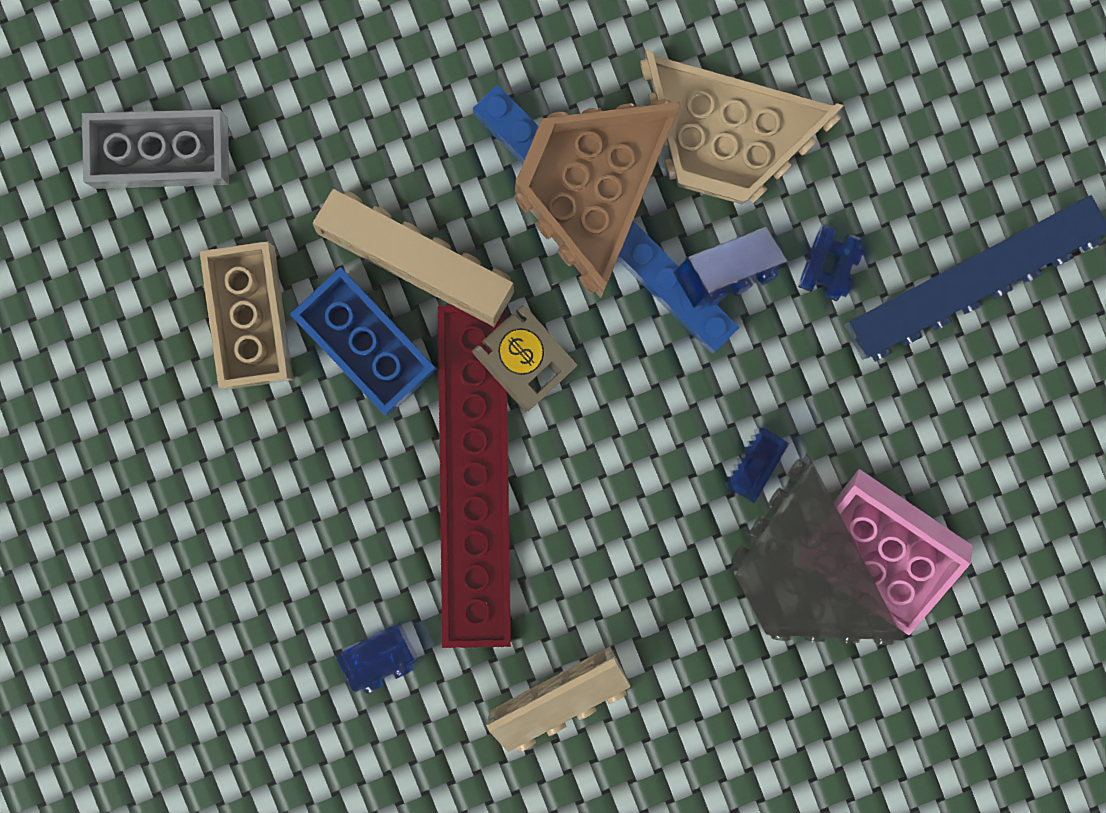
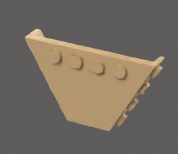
M645 50V59L640 60L644 80H651L653 93L648 94L650 104L662 99L670 100L671 103L680 102L664 146H667L670 159L665 160L669 180L675 179L677 186L741 205L748 199L754 203L767 190L763 184L772 175L778 180L792 166L788 160L797 151L804 155L817 142L812 137L817 131L823 128L827 132L842 118L837 113L844 106L836 103L834 106L657 57L649 50Z

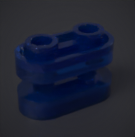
M822 224L812 244L798 287L812 292L816 283L825 286L823 296L837 302L840 296L847 297L853 282V278L849 277L853 265L858 266L865 247L860 245L861 238L847 233L843 242L833 239L836 229ZM828 252L837 255L831 273L822 271Z

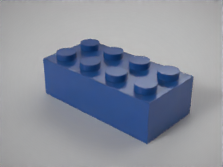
M341 267L290 314L386 416L394 412L438 370Z

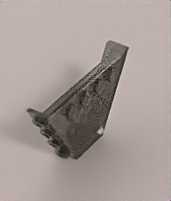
M806 454L803 460L797 459L788 472L790 477L784 489L779 487L774 492L769 501L770 510L764 518L760 516L755 521L750 530V534L753 536L746 546H739L731 559V562L734 564L732 570L765 634L771 635L772 639L779 641L791 640V636L805 637V640L811 642H824L826 638H839V641L851 644L859 643L860 639H873L874 643L881 645H892L894 640L904 641L811 458Z

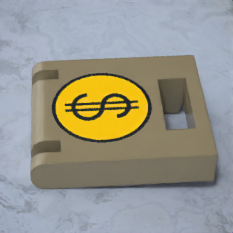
M521 305L516 312L524 321L523 323L514 314L510 315L482 341L491 353L487 354L479 345L472 352L519 406L527 412L578 365L524 305ZM549 366L557 374L536 393L528 383Z

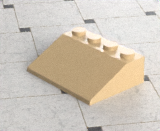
M608 647L491 709L486 726L489 732L508 752L515 748L518 752H521L536 743L534 738L547 732L548 736H551L566 728L565 722L577 716L581 720L597 711L595 706L607 700L611 704L627 695L625 690L631 686L611 647Z

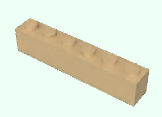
M335 189L331 191L313 221V226L318 235L495 327L514 294V284L510 281L511 277L499 269L494 268L490 271L480 266L481 262L468 253H463L462 256L450 250L451 246L437 237H433L431 240L421 235V230L411 223L403 222V224L392 220V216L380 207L374 206L371 209L365 206L358 196L349 191H344L343 194Z

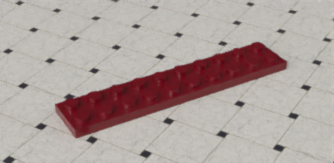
M437 306L442 648L511 647L507 391L472 352L479 345L487 354L491 353L482 341L506 320V308L495 327L455 306Z

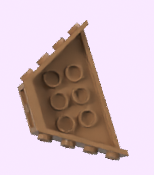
M662 99L652 102L649 106L637 107L636 104L630 103L620 105L616 110L603 111L601 108H589L584 110L582 114L552 113L547 118H542L516 179L515 192L517 194L514 195V198L518 205L525 212L530 210L538 220L536 225L546 239L553 238L560 247L558 253L568 266L574 264L582 274L579 278L583 286L591 294L596 292L600 298L603 296L677 114L680 102L671 103L670 100Z

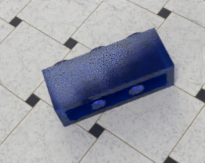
M767 227L687 257L673 273L693 308L705 303L708 306H713L724 300L729 293L733 292L737 296L749 290L756 282H759L760 285L771 282L779 275L777 270L787 260Z

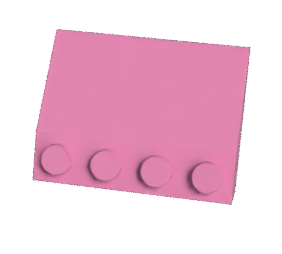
M858 469L833 502L796 559L910 635L971 564L973 545Z

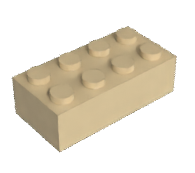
M267 241L199 251L218 388L229 390L293 380L275 246Z

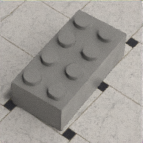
M221 110L82 113L83 182L94 189L229 185L228 117Z

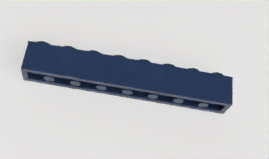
M1090 195L843 325L861 359L864 360L872 357L874 362L893 353L890 347L902 341L904 346L909 345L923 337L920 332L921 330L932 325L935 331L951 323L953 320L950 315L962 309L965 315L983 306L980 299L990 294L996 299L1012 291L1011 283L1022 278L1024 283L1029 282L1043 274L1041 267L1052 262L1055 268L1071 260L1073 256L1070 252L1082 247L1085 252L1103 243L1100 236L1106 234V221L1093 196Z

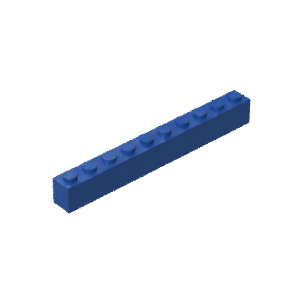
M496 85L473 107L474 116L523 165L539 126ZM634 221L632 222L617 260L710 354H713L740 327Z

